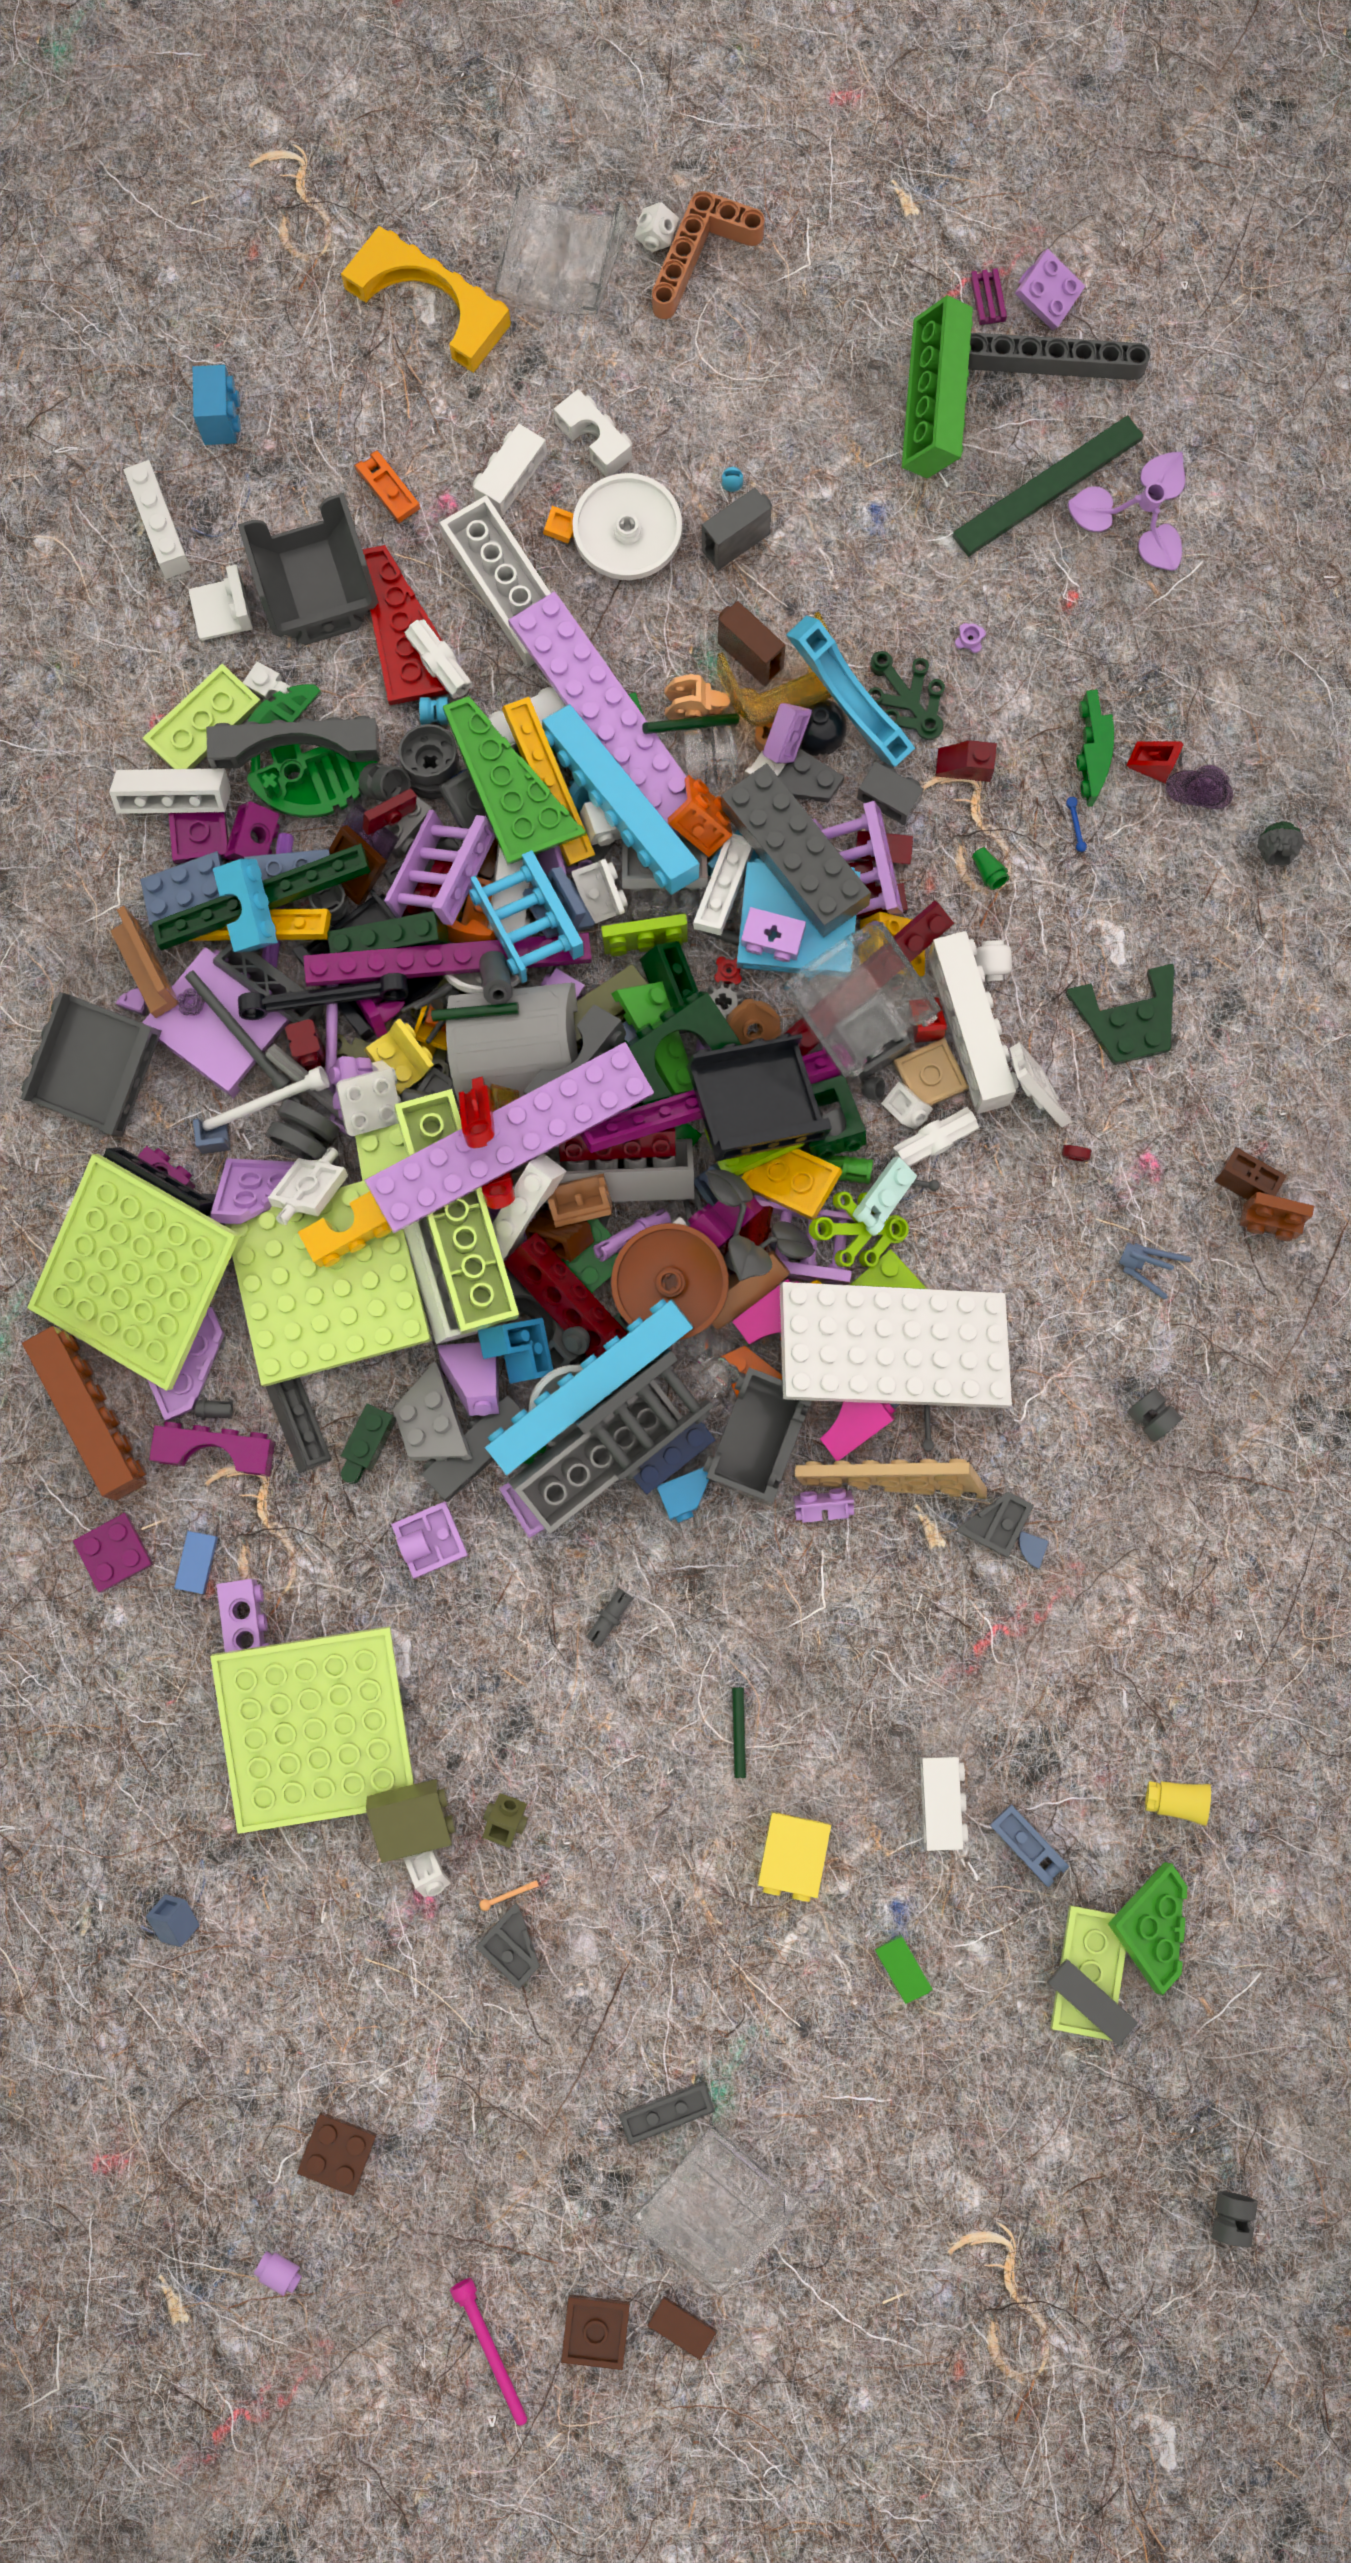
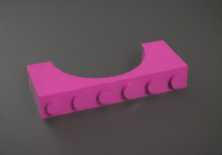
M787 1279V1280H785L784 1282H793V1281H792L791 1279ZM780 1285L732 1321L749 1345L768 1335L781 1332ZM843 1402L836 1421L820 1440L834 1459L839 1461L896 1419L893 1416L896 1410L890 1403Z

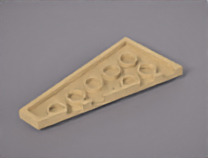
M932 1459L920 1460V1463L892 1460L891 1464H880L874 1460L862 1461V1464L835 1461L833 1465H823L821 1462L808 1461L805 1465H796L795 1477L802 1485L839 1488L843 1483H848V1485L857 1487L860 1490H868L871 1485L883 1486L886 1492L931 1495L935 1493V1490H940L944 1494H949L950 1497H961L962 1493L971 1492L976 1493V1499H987V1487L970 1462L964 1459H950L949 1463H938Z

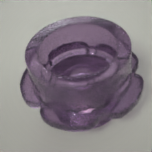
M189 988L184 990L183 994L180 993L178 995L176 1003L183 1015L195 1016L203 1010L205 1001L195 989ZM193 1000V1003L188 1004V1001Z

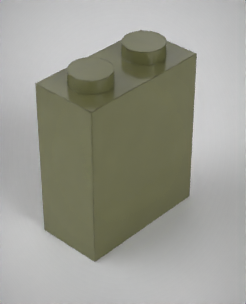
M437 1779L367 1796L366 1812L381 1863L452 1845V1833L456 1832L453 1815L447 1816L445 1807L449 1806L445 1788H439Z

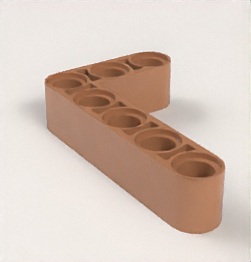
M700 191L695 193L690 200L652 289V310L654 315L659 319H669L675 314L709 232L748 246H756L764 238V214L756 208L710 192Z

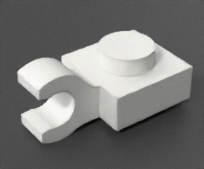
M259 662L255 663L243 681V684L254 694L265 700H268L272 694L279 691L284 694L289 693L287 688L290 687L281 681L280 673Z

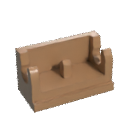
M604 1173L561 1183L548 1199L555 1228L612 1214V1199Z

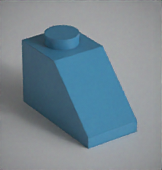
M704 1467L657 1486L670 1521L676 1519L677 1523L694 1517L692 1512L698 1509L709 1482L706 1479L708 1473L703 1471Z

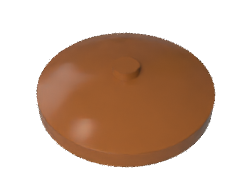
M665 1223L654 1225L638 1232L622 1247L613 1266L611 1289L615 1305L629 1325L639 1317L644 1321L651 1316L652 1312L649 1309L660 1300L664 1299L667 1303L673 1299L694 1326L693 1329L679 1339L683 1340L701 1333L717 1319L727 1300L729 1274L722 1253L706 1235L686 1225Z

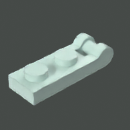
M900 1157L892 1158L854 1210L853 1217L858 1222H863L866 1225V1230L872 1236L877 1235L883 1229L884 1222L915 1181L917 1175Z

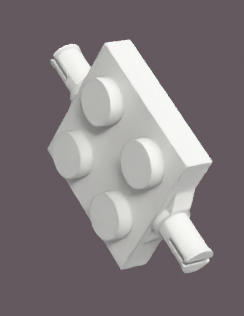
M329 1147L321 1159L307 1160L298 1158L270 1194L268 1200L271 1206L282 1208V1211L276 1216V1220L280 1224L287 1225L294 1213L319 1216L348 1177L344 1167L332 1165L339 1155L336 1149Z

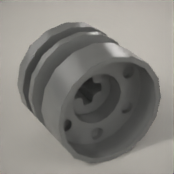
M425 724L409 730L401 739L398 753L401 767L410 777V789L421 798H443L438 786L450 780V777L461 771L456 742L453 736L441 726Z

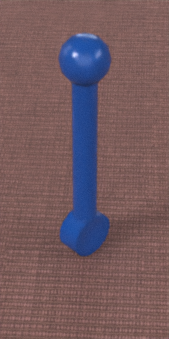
M1069 797L1066 801V806L1071 810L1078 842L1076 849L1079 852H1083L1086 850L1087 845L1082 839L1076 812L1078 801L1075 797Z

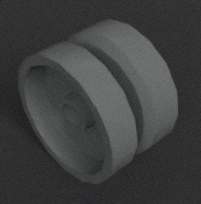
M285 1099L277 1112L284 1122H272L265 1135L272 1142L297 1157L316 1160L321 1159L327 1151L321 1142H334L340 1128L316 1111L295 1101Z

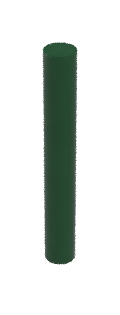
M515 1002L437 1009L431 1011V1016L434 1022L519 1014V1004Z
M744 1687L732 1688L734 1778H746Z

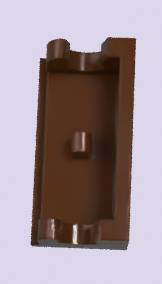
M1235 1147L1214 1182L1248 1200L1256 1192L1276 1196L1287 1175Z

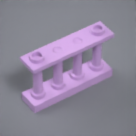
M871 801L863 804L865 814L861 815L862 818L825 829L816 819H812L828 839L864 828L866 831L869 830L871 840H868L867 844L839 852L846 862L871 855V857L875 856L877 866L873 867L872 871L860 874V879L864 884L875 881L881 883L882 893H879V897L870 899L869 906L858 914L879 908L886 909L890 914L896 916L904 914L881 809L876 802Z
M434 810L428 811L384 900L396 918L402 917L406 906L411 905L432 908L443 924H454L469 893L468 890L471 888L470 878L475 875L477 876L495 839V834L487 817L476 815L471 827L468 829L444 826ZM440 837L464 839L458 851L435 849ZM430 859L453 862L447 874L424 871ZM418 882L442 885L436 897L413 894Z
M753 1195L764 1209L751 1220L748 1239L754 1242L756 1246H759L764 1212L779 1214L780 1221L791 1223L792 1217H806L777 1203L769 1202L768 1199L762 1196ZM821 1209L816 1217H828L834 1223H856L844 1209H836V1211ZM809 1219V1222H808V1229H809V1225H810V1223H811V1221H812L811 1219ZM808 1229L807 1237L812 1243L815 1252L812 1256L800 1260V1263L788 1262L789 1258L778 1250L776 1244L775 1254L790 1271L786 1278L810 1282L818 1280L821 1283L833 1285L850 1284L852 1271L845 1270L846 1267L837 1266L834 1260L837 1251L845 1250L847 1235H836L832 1264H829L828 1267L817 1266V1262H815L817 1240L811 1237Z

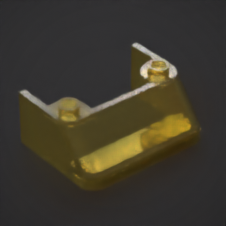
M820 612L814 613V618L820 620L829 632ZM723 652L717 654V674L728 697H730L731 704L734 710L753 726L761 727L774 722L781 703L807 708L832 697L810 666H808V674L759 695L751 688L740 689Z

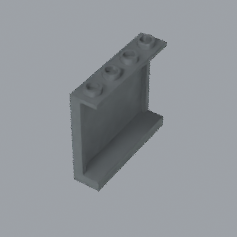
M59 992L58 997L52 1002V1014L49 1022L42 1029V1041L39 1049L33 1054L31 1060L32 1068L29 1076L22 1084L21 1090L23 1093L20 1099L34 1102L99 1128L107 1134L123 1137L162 1030L75 996Z

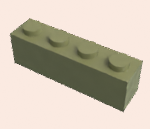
M633 964L577 1000L578 1012H573L578 1053L582 1050L583 1040L577 1024L594 1004L619 1018L622 1024L626 1021L623 1016L626 1012L619 1001L615 1002L611 993L618 989L648 984Z

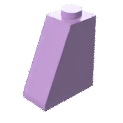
M480 1342L438 1345L441 1369L469 1416L499 1414L498 1356L483 1359Z

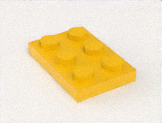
M797 1148L745 1172L741 1178L748 1184L753 1193L813 1220L818 1216L841 1176L842 1170L840 1167Z

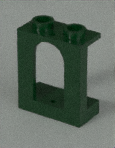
M845 1075L811 1084L818 1107L839 1101L847 1125L845 1130L837 1136L827 1135L825 1140L808 1143L810 1154L826 1160L835 1154L845 1151L853 1152L865 1146L866 1130Z

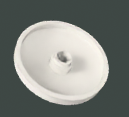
M621 473L597 481L583 493L574 511L573 537L578 552L591 568L613 579L636 580L658 572L673 558L681 541L682 517L675 498L662 484L640 474Z

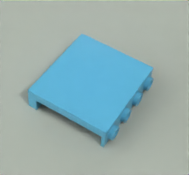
M754 859L753 862H747L737 968L847 978L851 974L856 915L823 938L762 859ZM851 867L853 871L857 874V876L860 878L861 872L855 871V868ZM750 907L806 921V928L797 961L790 959V962L779 961L773 958L774 954L762 952V955L752 954L745 950L746 947L741 946V938ZM772 931L771 935H767L770 942L778 938L775 931Z

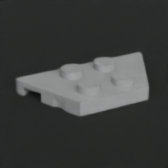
M434 1362L393 1408L408 1457L412 1461H426L428 1459L447 1461V1458L470 1460L472 1456L441 1366Z

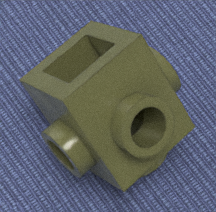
M499 1793L495 1804L489 1802L483 1820H486L487 1823L482 1838L510 1848L516 1834L522 1835L529 1818L524 1816L527 1803Z

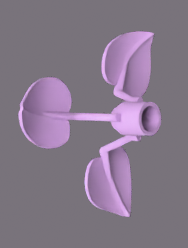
M1182 452L1162 454L1147 462L1140 474V482L1145 487L1144 491L1117 508L1111 509L1113 499L1110 493L1096 486L1080 491L1068 501V509L1072 518L1082 528L1091 532H1102L1109 529L1112 525L1111 514H1117L1129 506L1139 503L1142 510L1153 513L1150 524L1151 531L1143 533L1139 539L1138 550L1141 558L1147 564L1156 568L1174 571L1178 568L1182 558L1180 536L1177 530L1170 524H1162L1156 528V521L1160 513L1159 506L1164 500L1176 498L1184 489L1185 472Z

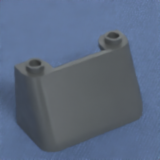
M749 1367L746 1374L740 1372L734 1388L739 1390L738 1397L715 1456L708 1455L703 1471L708 1473L706 1479L771 1506L775 1500L778 1485L781 1483L782 1476L812 1400L783 1399V1380Z

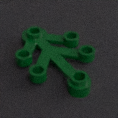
M885 651L874 653L870 662L871 671L877 676H885L899 696L884 694L878 687H873L868 691L870 696L872 694L880 696V699L875 700L878 705L910 710L915 718L900 716L899 712L895 709L885 711L888 716L892 715L896 718L894 722L899 727L916 730L917 734L925 740L938 738L943 731V721L937 715L940 697H942L945 690L943 681L934 679L929 683L927 692L930 699L927 712L919 703L924 676L929 668L928 661L924 658H917L913 661V679L910 690L892 667L893 659L891 655ZM883 658L887 662L880 664L877 662V659ZM921 664L925 669L919 671L915 666ZM939 686L941 691L934 692L931 688ZM931 722L935 727L927 728L925 723Z

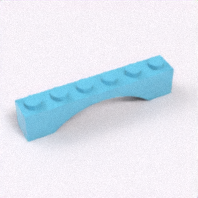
M806 615L786 634L787 638L882 762L896 767L915 749L902 729L885 713L856 678L840 653L835 640L820 620Z

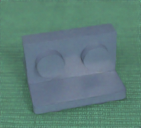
M561 866L552 868L547 878L575 929L581 931L593 928L595 922L572 880L566 876ZM534 887L525 889L523 896L532 894ZM536 904L530 907L536 920L545 917L547 911L544 905L539 906ZM549 927L542 930L546 938L560 936L556 928L551 929Z

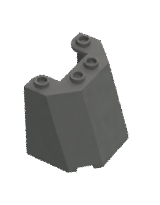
M344 493L330 496L323 500L320 505L323 521L273 536L270 535L267 524L261 520H251L238 524L257 592L273 635L279 637L287 635L296 638L298 643L308 645L359 629L363 623V616L369 609H374L379 603Z

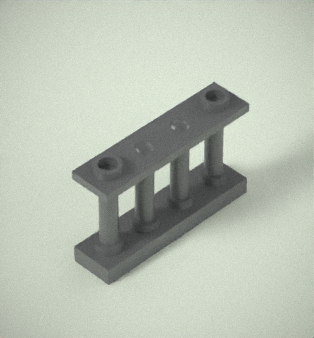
M666 1349L574 1422L582 1433L590 1432L591 1434H596L621 1466L614 1472L621 1481L625 1477L629 1480L641 1471L640 1465L691 1424L703 1422L710 1416L709 1410L714 1407L706 1399L699 1404L673 1370L675 1368L673 1364L678 1359L671 1350ZM657 1376L666 1379L690 1410L689 1413L677 1422L650 1389V1382ZM635 1394L644 1399L667 1429L654 1441L627 1408L629 1404L626 1401ZM611 1413L614 1415L618 1414L644 1447L631 1459H629L604 1427L605 1422L603 1420Z

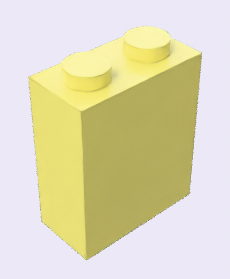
M771 1811L757 1883L758 1886L763 1887L764 1893L780 1896L781 1891L793 1893V1899L810 1902L811 1897L818 1898L831 1824Z

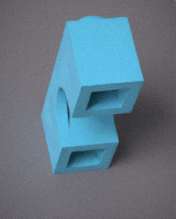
M238 859L213 868L219 896H237L242 906L241 915L238 920L227 924L233 951L251 952L278 943L257 859Z

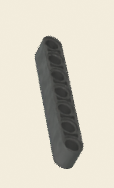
M971 333V350L978 352L970 351L968 369L1138 380L1145 374L1151 354L1148 347L1141 343Z

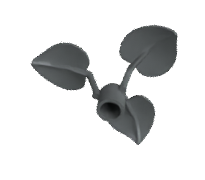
M719 1169L706 1171L708 1184L714 1196L727 1206L740 1207L735 1230L728 1243L729 1250L724 1255L727 1267L736 1272L739 1281L765 1275L771 1270V1258L764 1250L771 1243H776L778 1250L791 1258L802 1259L813 1255L815 1249H813V1245L808 1237L797 1226L786 1221L774 1223L771 1227V1232L774 1236L769 1237L759 1246H756L748 1238L740 1236L739 1232L746 1211L745 1203L753 1199L750 1187L742 1178L729 1171Z

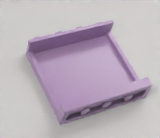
M204 947L172 986L180 1004L157 1018L150 1013L142 1023L162 1030L158 1039L162 1045L234 1099L240 1091L237 1085L255 1065L256 1061L191 986L185 976L194 970L263 1053L290 1020L278 1011L270 1012L266 1017L259 1020H245L239 1017L238 997L251 991L213 964V958L220 951L216 949L212 952Z

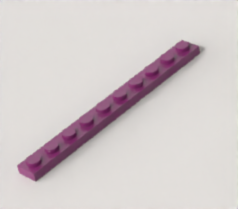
M589 932L578 933L583 941V956L573 960L569 951L564 952L562 950L525 968L591 963ZM545 936L527 937L513 945L519 957L558 940V936L546 938ZM499 940L303 956L306 987L379 981L381 976L388 973H401L406 975L407 978L480 972L479 960L486 952L498 951L506 959L509 958Z
M840 1045L802 1056L811 1084L852 1072L853 1063ZM692 1090L620 1112L581 1133L580 1136L590 1153L701 1119L702 1115L695 1092Z

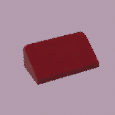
M857 831L856 847L865 845L868 840H871L869 831ZM886 833L892 863L911 864L913 836ZM871 855L858 858L860 860L876 861L875 856L871 857Z

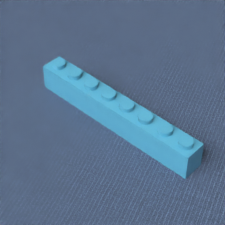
M569 704L542 720V728L550 747L557 753V758L564 768L568 767L577 785L587 790L591 802L595 807L599 806L603 810L609 825L612 827L616 826L626 846H632L637 853L640 863L645 868L649 867L653 872L656 883L661 888L665 887L670 895L699 879L700 863L574 708Z
M664 1299L660 1300L649 1309L652 1315L643 1321L639 1317L626 1327L629 1333L622 1339H619L616 1335L603 1346L606 1351L598 1358L593 1353L580 1364L583 1370L575 1376L569 1372L557 1382L560 1387L552 1394L548 1390L534 1400V1403L537 1405L528 1413L525 1409L521 1410L510 1419L513 1422L511 1427L505 1431L500 1427L487 1437L490 1443L485 1449L506 1475L511 1473L694 1328L673 1299L667 1303Z

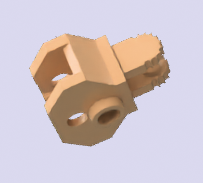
M688 674L675 677L664 688V694L669 701H672V704L665 709V716L668 720L720 715L729 706L731 701L726 693L711 690V683H706L701 675Z

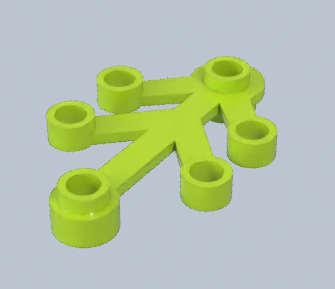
M844 1191L838 1192L833 1196V1205L837 1209H844L856 1223H833L828 1217H819L811 1221L808 1229L811 1237L817 1241L829 1240L833 1235H857L845 1250L836 1252L834 1260L839 1267L851 1266L854 1263V1257L872 1237L866 1230V1225L863 1222H858L853 1217V1212L857 1205L853 1202L851 1194ZM868 1192L861 1193L858 1196V1205ZM841 1196L845 1199L844 1205L840 1201ZM889 1215L884 1222L883 1229L877 1234L881 1236L874 1246L860 1253L859 1261L862 1266H876L879 1257L890 1243H900L906 1238L909 1227L905 1219L898 1215ZM818 1225L821 1227L820 1234L818 1233L817 1229ZM892 1225L894 1226V1229H895L894 1234H893V1232H892ZM843 1254H845L847 1257L845 1263L842 1260ZM868 1254H870L871 1256L870 1263L867 1261Z

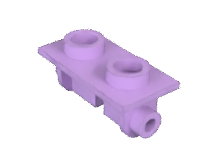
M835 1488L829 1490V1493L817 1494L815 1491H805L800 1493L799 1496H793L795 1508H798L795 1509L796 1520H802V1523L823 1521L822 1510H827L828 1520L849 1518V1515H854V1498L851 1490L846 1491L844 1488Z

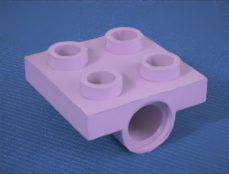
M1046 249L1041 253L1035 264L1030 266L1018 282L1020 286L1015 294L1053 331L1059 327L1085 288V285L1049 249Z
M446 1501L391 1524L397 1538V1544L413 1579L469 1556Z

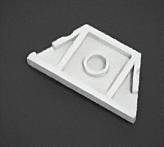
M1020 1042L1010 1047L1011 1064L1028 1097L1032 1095L1037 1107L1040 1110L1045 1108L1061 1127L1071 1123L1068 1114L1059 1106L1057 1102L1059 1097L1050 1084L1043 1068Z

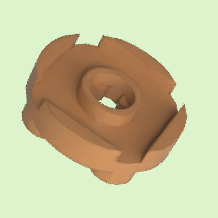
M746 999L735 1007L726 1019L742 1045L748 1044L755 1039L763 1038L766 1041L781 1035V1021L777 1012L771 1005L763 1001ZM756 1023L759 1030L757 1032L751 1031L748 1034L747 1028L751 1024Z

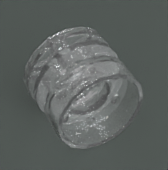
M731 725L723 726V739H719L717 727H712L711 740H705L701 728L684 729L683 743L686 776L690 775L695 780L700 779L707 786L708 774H714L717 786H722V773H726L728 785H736V775L739 768L738 751Z

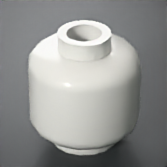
M1004 940L981 942L982 946L976 948L977 955H975L977 966H982L986 981L1003 980V975L1009 974L1012 971L1011 947L1004 945Z

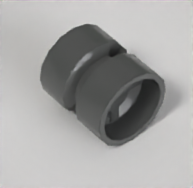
M368 764L363 768L359 777V787L362 794L373 800L386 801L411 787L408 773L403 768L392 765Z
M341 884L308 896L313 909H328L330 911L331 926H334L350 914V902Z
M1156 1387L1127 1410V1413L1137 1424L1143 1423L1145 1425L1143 1431L1153 1442L1159 1440L1183 1419L1172 1406L1167 1407L1165 1405L1166 1399ZM1153 1409L1158 1414L1152 1417L1149 1410Z
M1218 2191L1215 2211L1219 2214V2217L1214 2218L1211 2237L1214 2240L1233 2246L1252 2247L1254 2228L1250 2225V2222L1256 2219L1258 2201L1245 2195Z

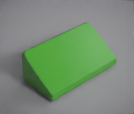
M901 1934L874 1949L905 2004L933 1991Z

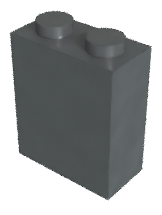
M754 487L702 524V552L717 570H720L770 535L772 504L765 494L761 495Z

